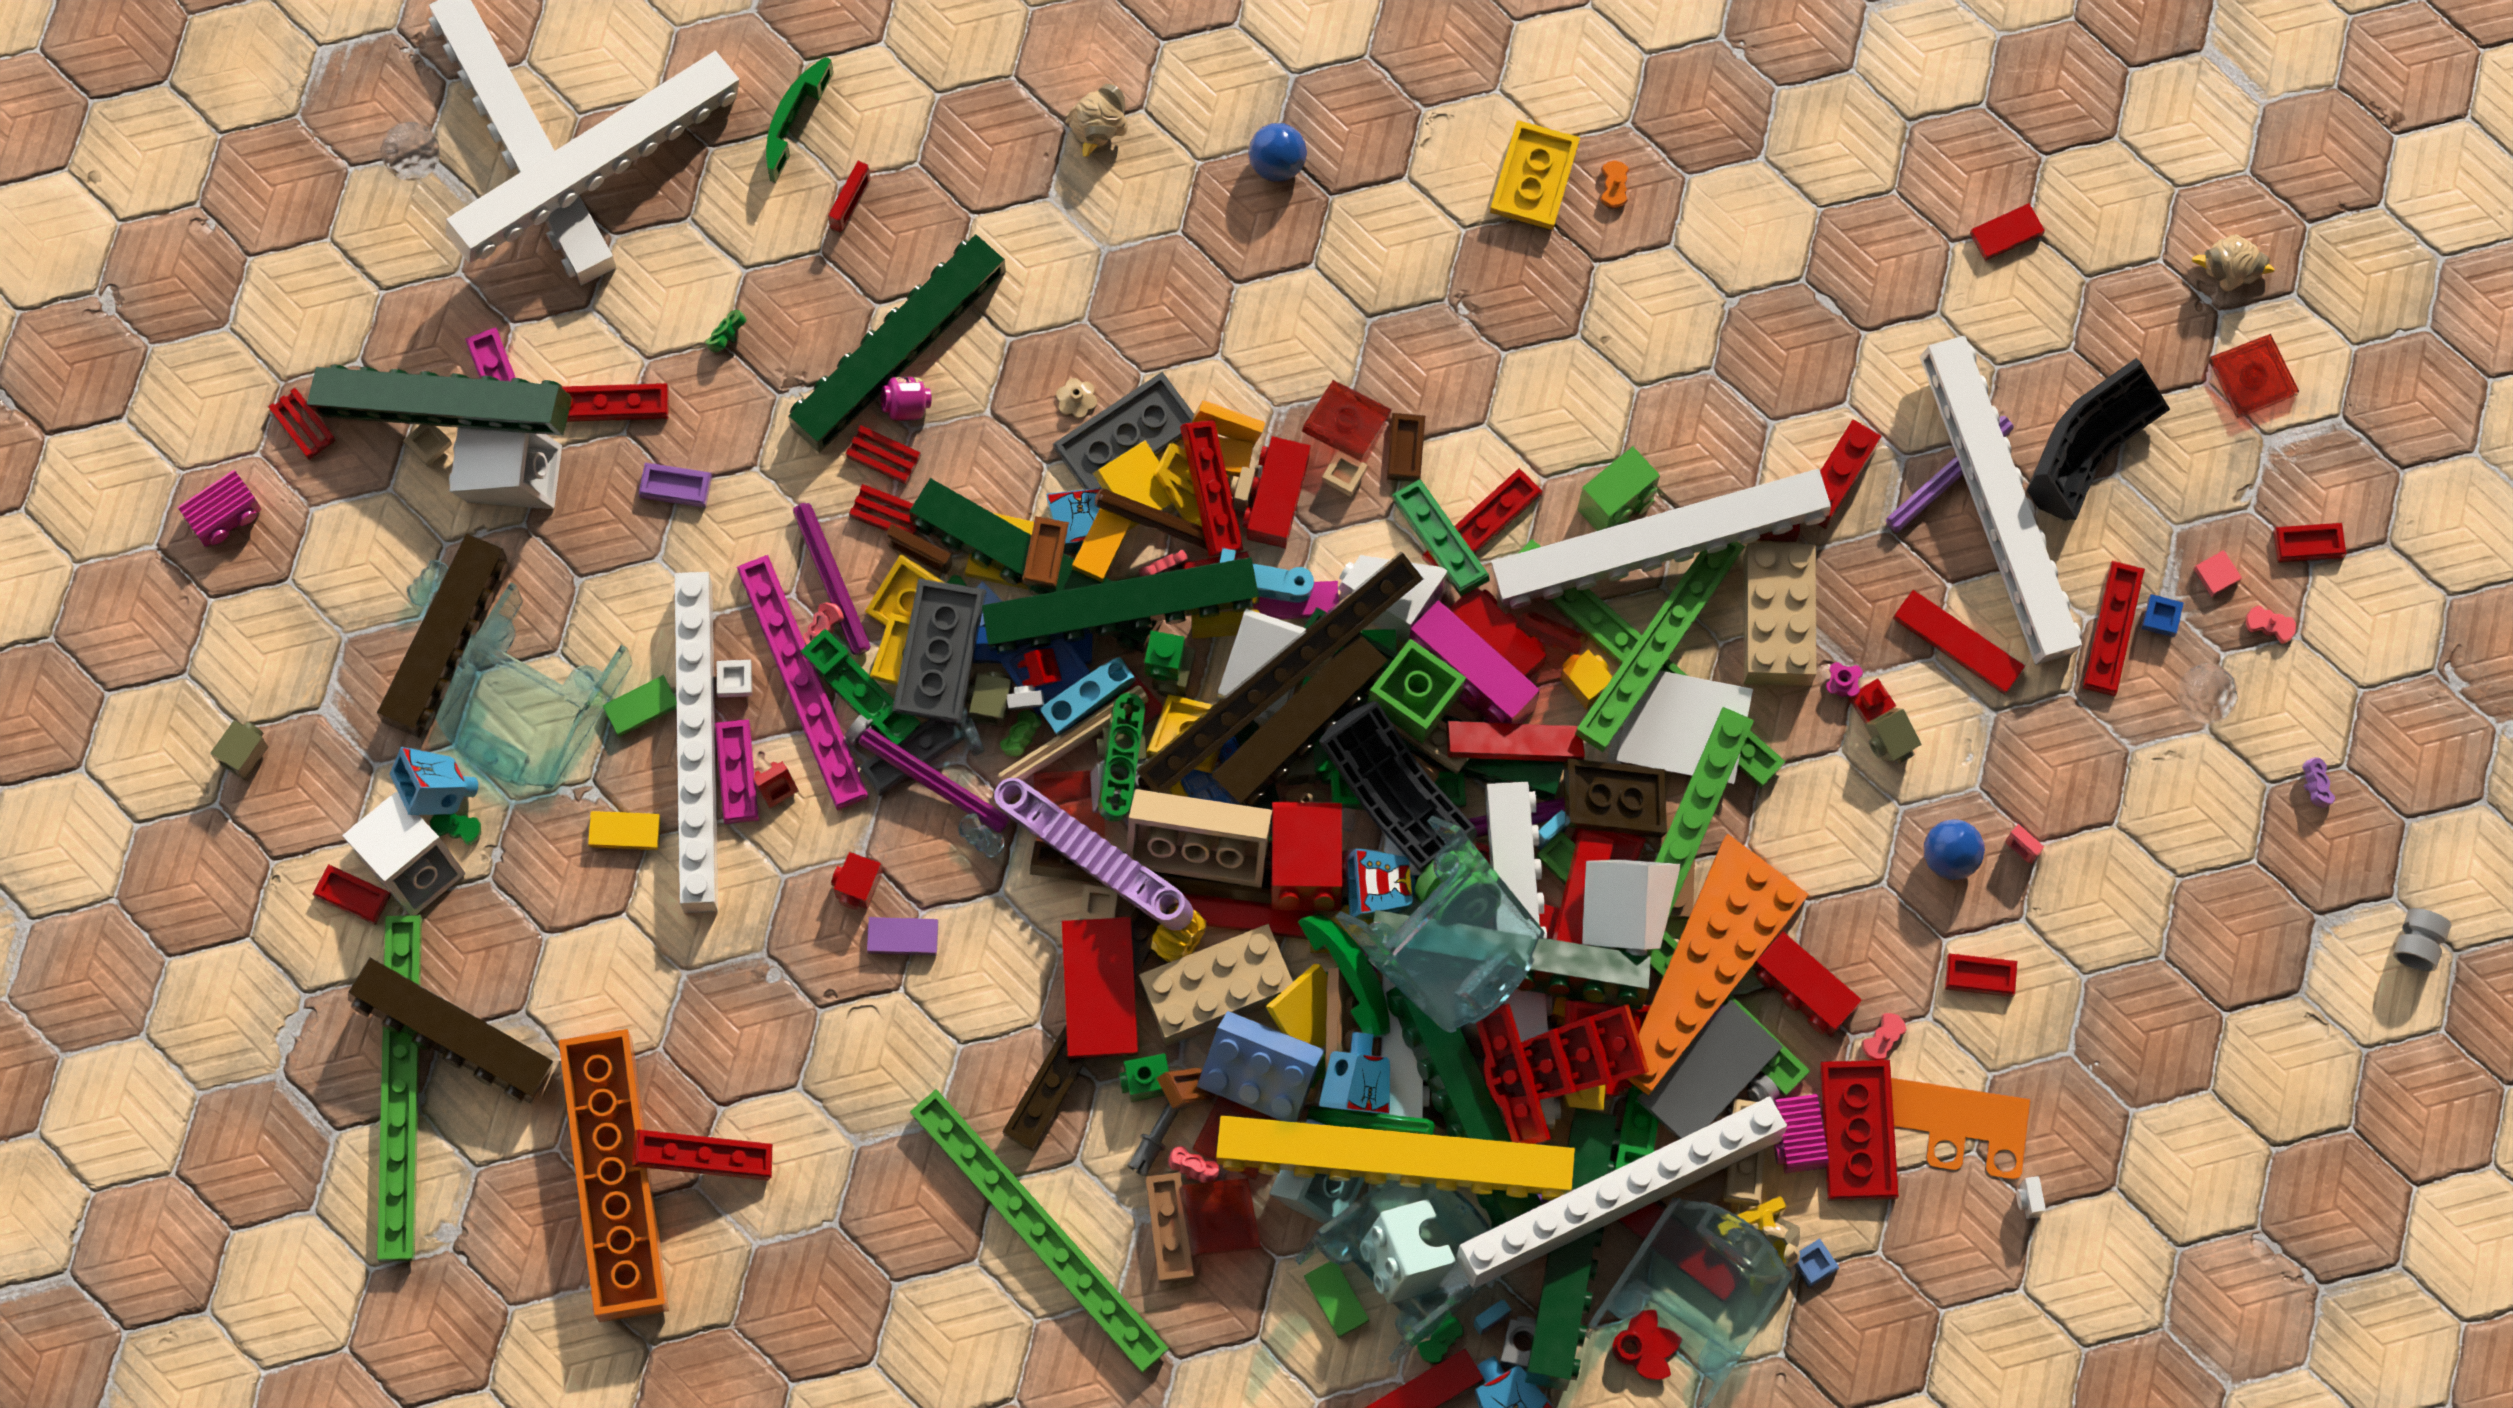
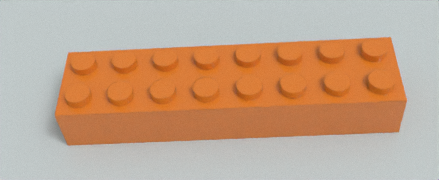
M624 1029L558 1040L594 1316L600 1323L669 1311L651 1171L650 1168L632 1167L634 1132L637 1129L645 1130L633 1038L629 1030Z

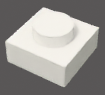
M751 660L717 661L718 697L752 696Z
M1033 685L1015 687V694H1007L1008 708L1010 710L1041 707L1044 705L1043 692L1035 691Z
M2039 1176L2025 1178L2020 1184V1189L2016 1190L2018 1207L2020 1210H2025L2026 1219L2041 1217L2046 1209Z

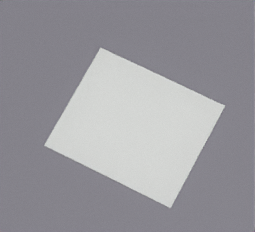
M1659 671L1624 722L1616 761L1665 769L1666 771L1692 776L1722 707L1748 717L1753 689ZM1739 757L1727 783L1734 784Z

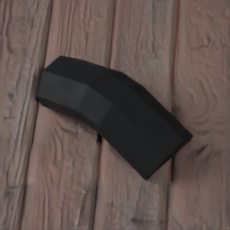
M2137 358L2077 399L2055 425L2027 489L2038 509L2065 521L2076 520L2100 464L2112 450L2170 410L2143 364Z
M1372 701L1349 712L1327 729L1319 743L1359 803L1377 826L1420 873L1438 856L1449 850L1460 847L1469 848L1477 836L1475 826L1429 778L1378 702Z

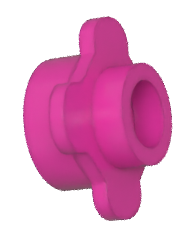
M1839 662L1833 663L1829 667L1831 678L1826 684L1827 691L1841 697L1857 696L1860 692L1858 681L1863 675L1861 667L1858 665L1847 667L1842 666ZM1846 677L1848 680L1847 682H1842L1841 679Z

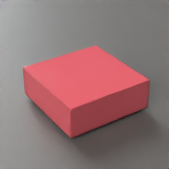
M2224 550L2199 563L2193 569L2211 597L2240 582L2242 579Z
M2019 824L2010 832L2006 839V844L2030 864L2033 863L2044 848L2039 841Z

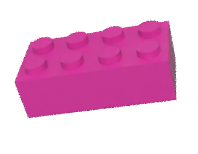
M1439 600L1410 629L1409 640L1412 639L1466 677L1464 689L1459 700L1470 711L1474 712L1477 710L1486 718L1484 720L1485 723L1522 724L1535 711L1540 689Z

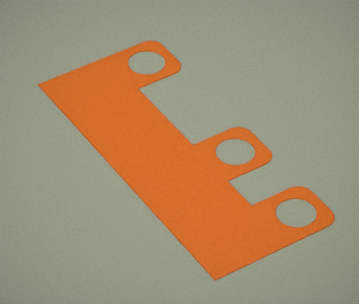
M1891 1078L1894 1126L1930 1132L1927 1150V1162L1929 1165L1951 1170L1959 1169L1963 1164L1965 1139L1967 1137L1989 1141L1986 1170L1991 1176L2017 1179L2021 1176L2030 1099ZM1947 1140L1956 1146L1957 1155L1953 1161L1941 1162L1935 1156L1934 1149L1940 1141ZM2009 1150L2015 1155L2016 1165L2011 1171L2003 1172L1995 1166L1994 1156L1998 1151Z

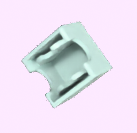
M1428 1199L1381 1212L1361 1241L1360 1251L1362 1257L1366 1262H1370L1375 1273L1374 1285L1380 1294H1384L1388 1304L1434 1291L1456 1262L1449 1245L1431 1247L1424 1243L1420 1237L1423 1231L1419 1226L1428 1225L1427 1220L1436 1218V1214Z

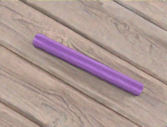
M2000 417L1999 426L2003 437H2005L2013 430L2014 426L2007 417ZM1957 456L1886 518L1885 522L1892 531L1899 532L1963 475Z

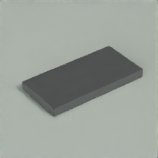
M1161 372L1053 443V449L1084 490L1102 488L1093 475L1095 471L1143 441H1146L1155 456H1158L1167 449L1169 444H1176L1183 439L1180 426L1185 423H1192L1194 413L1165 374Z
M918 579L892 710L894 713L961 724L983 613L981 605L985 603V589Z
M1730 1000L1695 1037L1651 1094L1648 1096L1642 1092L1636 1101L1675 1137L1682 1139L1709 1126L1778 1054L1783 1046Z

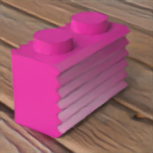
M235 469L177 507L204 547L209 546L210 543L212 545L221 543L228 537L229 531L236 528L239 524L240 526H245L251 523L257 517V513L261 511L257 500Z
M1818 1095L1775 1100L1774 1104L1787 1124L1782 1140L1779 1144H1774L1776 1164H1783L1784 1174L1826 1168L1829 1158Z

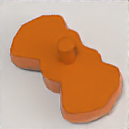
M1613 160L1601 167L1606 181L1604 184L1605 192L1600 196V201L1611 209L1622 207L1628 201L1625 184L1629 169L1623 162Z

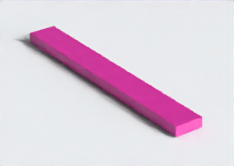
M765 555L737 566L738 574L836 810L869 798L816 670L801 654V650L806 645L769 556Z

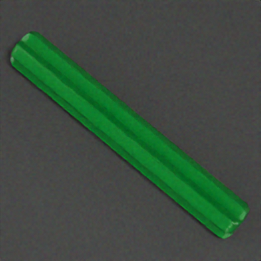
M1311 1106L1306 1117L1308 1120L1312 1119L1330 1126L1433 1135L1434 1122L1424 1118Z

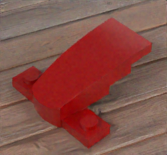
M1510 1004L1473 1014L1486 1055L1484 1063L1486 1084L1493 1099L1499 1107H1502L1511 1140L1515 1143L1536 1144L1551 1139L1539 1100L1574 1093L1649 1072L1629 1004L1552 1029L1521 1042Z

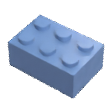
M1227 1011L1215 1033L1197 1087L1281 1121L1296 1122L1304 1108L1325 1050Z

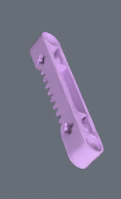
M1007 778L998 784L995 789V801L1013 821L1170 930H1181L1190 924L1193 918L1192 905L1177 888L1142 866L1139 862L1134 861L1116 846L1111 845L1106 839L1101 838L1096 832L1091 831L1086 825L1071 817L1067 812L1022 780ZM1021 794V798L1017 803L1010 804L1011 799L1015 795ZM1179 903L1174 913L1166 914V910L1171 904Z

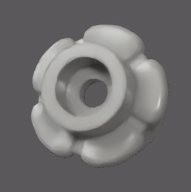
M859 715L844 735L851 741V746L859 743L866 729L871 728L875 731L871 727L873 719L867 720L864 716Z
M1766 1075L1754 1078L1748 1085L1747 1094L1753 1102H1759L1769 1096L1774 1102L1779 1097V1090L1776 1084Z

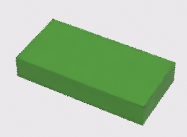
M662 675L602 706L619 738L677 709V699L665 676Z
M1335 1259L1304 1275L1307 1285L1338 1339L1369 1322L1368 1316Z

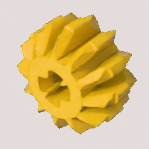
M1178 906L1171 909L1168 914L1174 913ZM1193 910V918L1190 924L1181 930H1170L1160 924L1153 935L1151 949L1167 962L1190 955L1195 951L1201 937L1205 934L1206 920Z

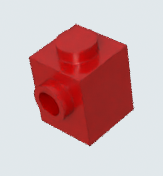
M849 852L843 867H836L831 880V885L834 886L835 897L839 899L838 902L853 910H858V907L868 910L883 874L881 863Z

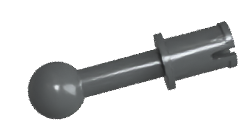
M1167 1097V1105L1150 1135L1141 1134L1140 1138L1142 1141L1131 1161L1127 1164V1167L1133 1171L1138 1169L1136 1173L1147 1177L1148 1171L1159 1152L1165 1151L1166 1146L1161 1142L1179 1110L1188 1108L1173 1109Z

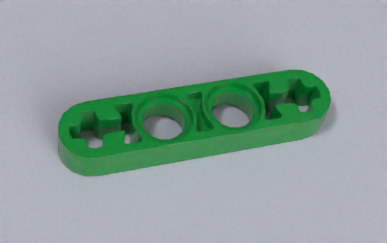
M1133 693L1120 695L1111 710L1098 799L1100 815L1110 822L1122 820L1127 815L1132 804L1145 713L1143 700ZM1125 704L1131 705V711H1133L1128 724H1123L1126 714L1123 709ZM1119 734L1128 735L1133 742V746L1129 749L1120 748L1115 742V736ZM1115 765L1123 766L1128 772V778L1125 780L1115 779L1110 773V768ZM1114 790H1120L1117 800L1118 805H1120L1118 811L1112 810V804L1109 803L1114 795Z

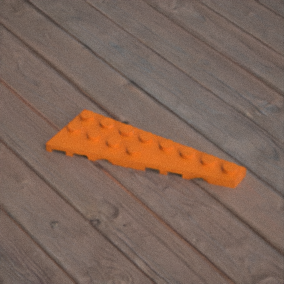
M1729 834L1724 837L1638 1034L1649 1072L1626 1079L1648 1096L1809 895Z

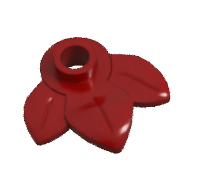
M1644 1310L1636 1313L1631 1318L1627 1330L1620 1332L1615 1337L1612 1351L1620 1363L1633 1365L1642 1377L1652 1380L1666 1379L1671 1376V1371L1665 1358H1668L1677 1350L1682 1342V1337L1670 1329L1657 1327L1658 1315L1656 1310ZM1626 1342H1632L1636 1346V1352L1633 1354L1626 1353L1623 1345Z

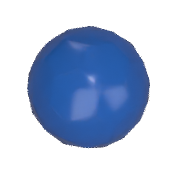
M1271 123L1263 126L1254 134L1250 141L1248 155L1250 164L1258 175L1272 182H1282L1295 177L1301 171L1306 162L1307 148L1302 135L1293 126L1285 123Z
M1959 819L1945 820L1938 823L1929 831L1924 841V858L1928 867L1939 877L1948 880L1964 879L1975 873L1980 867L1985 854V845L1980 832L1970 823Z

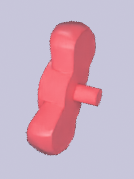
M1180 550L1175 555H1168L1151 563L1150 566L1139 569V575L1142 577L1161 572H1170L1169 568L1188 560V555L1184 550Z
M826 602L819 605L818 612L813 616V622L808 625V631L803 634L806 645L825 628L832 634L834 632V625L843 621V612L837 604Z
M2261 606L2252 608L2246 615V627L2251 633L2261 630L2267 636L2275 635L2281 644L2289 642L2296 634V623L2292 617L2274 614L2271 610H2264Z
M1893 1013L1882 1014L1881 1027L1874 1032L1873 1037L1864 1039L1861 1043L1862 1050L1866 1056L1872 1060H1885L1887 1052L1891 1050L1893 1043L1897 1042L1900 1036L1906 1033L1905 1022L1899 1015Z
M1178 1146L1169 1153L1168 1164L1170 1168L1185 1174L1187 1179L1199 1180L1202 1184L1206 1185L1211 1184L1218 1178L1219 1166L1216 1161H1204L1200 1155L1190 1154L1184 1146Z

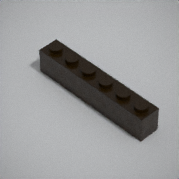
M466 533L377 711L382 723L418 738L423 729L428 730L435 715L433 709L437 700H442L445 697L450 682L447 680L452 670H457L460 667L464 658V651L462 650L467 640H472L475 637L479 628V621L477 620L482 610H487L491 605L494 597L492 590L497 580L501 581L508 570L509 562H507L503 548Z
M1358 633L1211 775L1214 784L1234 804L1250 807L1257 806L1266 796L1264 791L1273 782L1278 784L1283 781L1291 771L1289 767L1298 758L1300 760L1305 759L1315 748L1313 743L1321 735H1324L1330 726L1336 723L1347 710L1351 712L1359 707L1364 700L1363 695L1373 687L1388 668V660Z
M371 957L348 992V1001L352 1003L351 1008L366 1017L373 1014L383 1020L381 1024L391 1032L399 1034L403 1031L413 1037L412 1042L421 1049L430 1051L433 1048L443 1054L442 1059L453 1067L460 1069L463 1065L474 1072L473 1077L483 1084L491 1086L492 1083H495L505 1089L503 1093L515 1102L522 1103L525 1100L531 1104L552 1069L553 1060Z

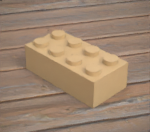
M1748 543L1743 555L1744 684L1812 686L1816 676V545Z
M1135 789L1128 821L1126 854L1151 871L1261 888L1268 857L1272 810Z
M1269 924L1139 974L1141 989L1165 1047L1219 1026L1227 1011L1243 1017L1263 1009L1293 983Z

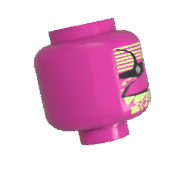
M893 377L886 386L881 388V409L894 421L919 420L923 417L925 409L931 407L930 388H925L923 381L919 377Z

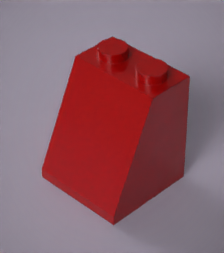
M1272 802L1270 842L1271 910L1341 911L1342 803Z

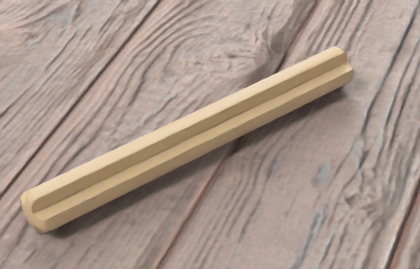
M1136 686L1126 692L1138 695L1144 704L1148 701V696L1141 686ZM1116 699L998 774L999 780L1018 778L1024 781L1103 731V728L1109 727L1111 710ZM1125 704L1123 709L1126 712V716L1133 711H1131V705Z

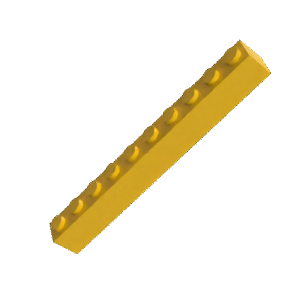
M1220 1116L1216 1159L1217 1164L1223 1165V1169L1228 1171L1240 1172L1244 1171L1245 1167L1259 1168V1173L1278 1175L1280 1170L1294 1171V1176L1302 1178H1314L1315 1173L1329 1174V1179L1335 1181H1350L1352 1176L1365 1178L1366 1183L1377 1185L1386 1184V1180L1400 1181L1401 1186L1409 1188H1419L1421 1183L1436 1184L1435 1188L1443 1191H1456L1457 1186L1471 1187V1192L1476 1194H1492V1189L1504 1190L1506 1195L1511 1197L1524 1198L1528 1196V1193L1542 1194V1199L1552 1201L1572 1190L1575 1148Z

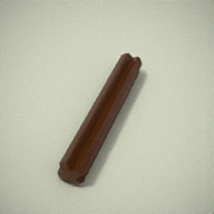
M1104 488L1100 489L1094 500L1097 508L1207 550L1203 528L1200 525Z

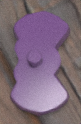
M2318 757L2305 761L2302 768L2308 783L2304 785V788L2307 791L2309 790L2311 802L2315 806L2326 808L2335 801V796L2329 790L2330 780L2325 774L2327 765Z

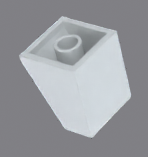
M458 428L453 447L452 473L449 477V491L467 503L554 509L562 445L546 434Z
M1360 555L1354 564L1349 562L1339 577L1342 580L1338 587V590L1341 591L1340 601L1391 559ZM1412 563L1424 579L1371 623L1380 629H1396V639L1406 644L1409 641L1410 629L1443 595L1448 572L1446 569Z
M1245 609L1217 693V702L1305 631L1306 628ZM1296 685L1257 716L1254 721L1263 726L1292 697Z
M397 791L342 835L359 858L409 915H417L466 874L440 837L419 815H408Z
M1630 860L1586 861L1582 944L1595 945V947L1616 950V947L1626 948V952L1640 956L1647 955V949L1661 948L1680 871V864Z

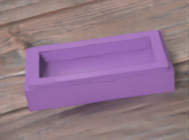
M645 463L639 497L706 508L712 474L704 471Z
M869 917L868 954L937 956L938 919Z

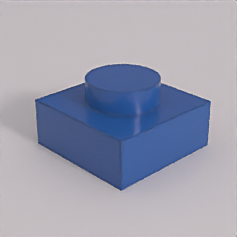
M2150 594L2141 629L2175 637L2184 602Z

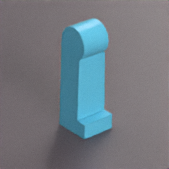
M1222 548L1220 563L1234 560L1236 550ZM1253 564L1259 597L1301 603L1311 596L1314 577L1308 569L1295 567L1289 571Z
M1118 657L1103 666L1101 665L1039 709L1058 736L1090 716L1112 698L1127 690L1136 678L1123 659Z

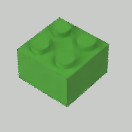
M1632 446L1582 487L1577 510L1596 531L1630 522L1628 518L1637 511L1639 514H1642L1654 504L1655 500L1653 498L1658 491L1657 485L1660 475Z
M1410 639L1370 689L1367 704L1372 701L1378 702L1392 723L1423 744L1462 694L1466 677Z

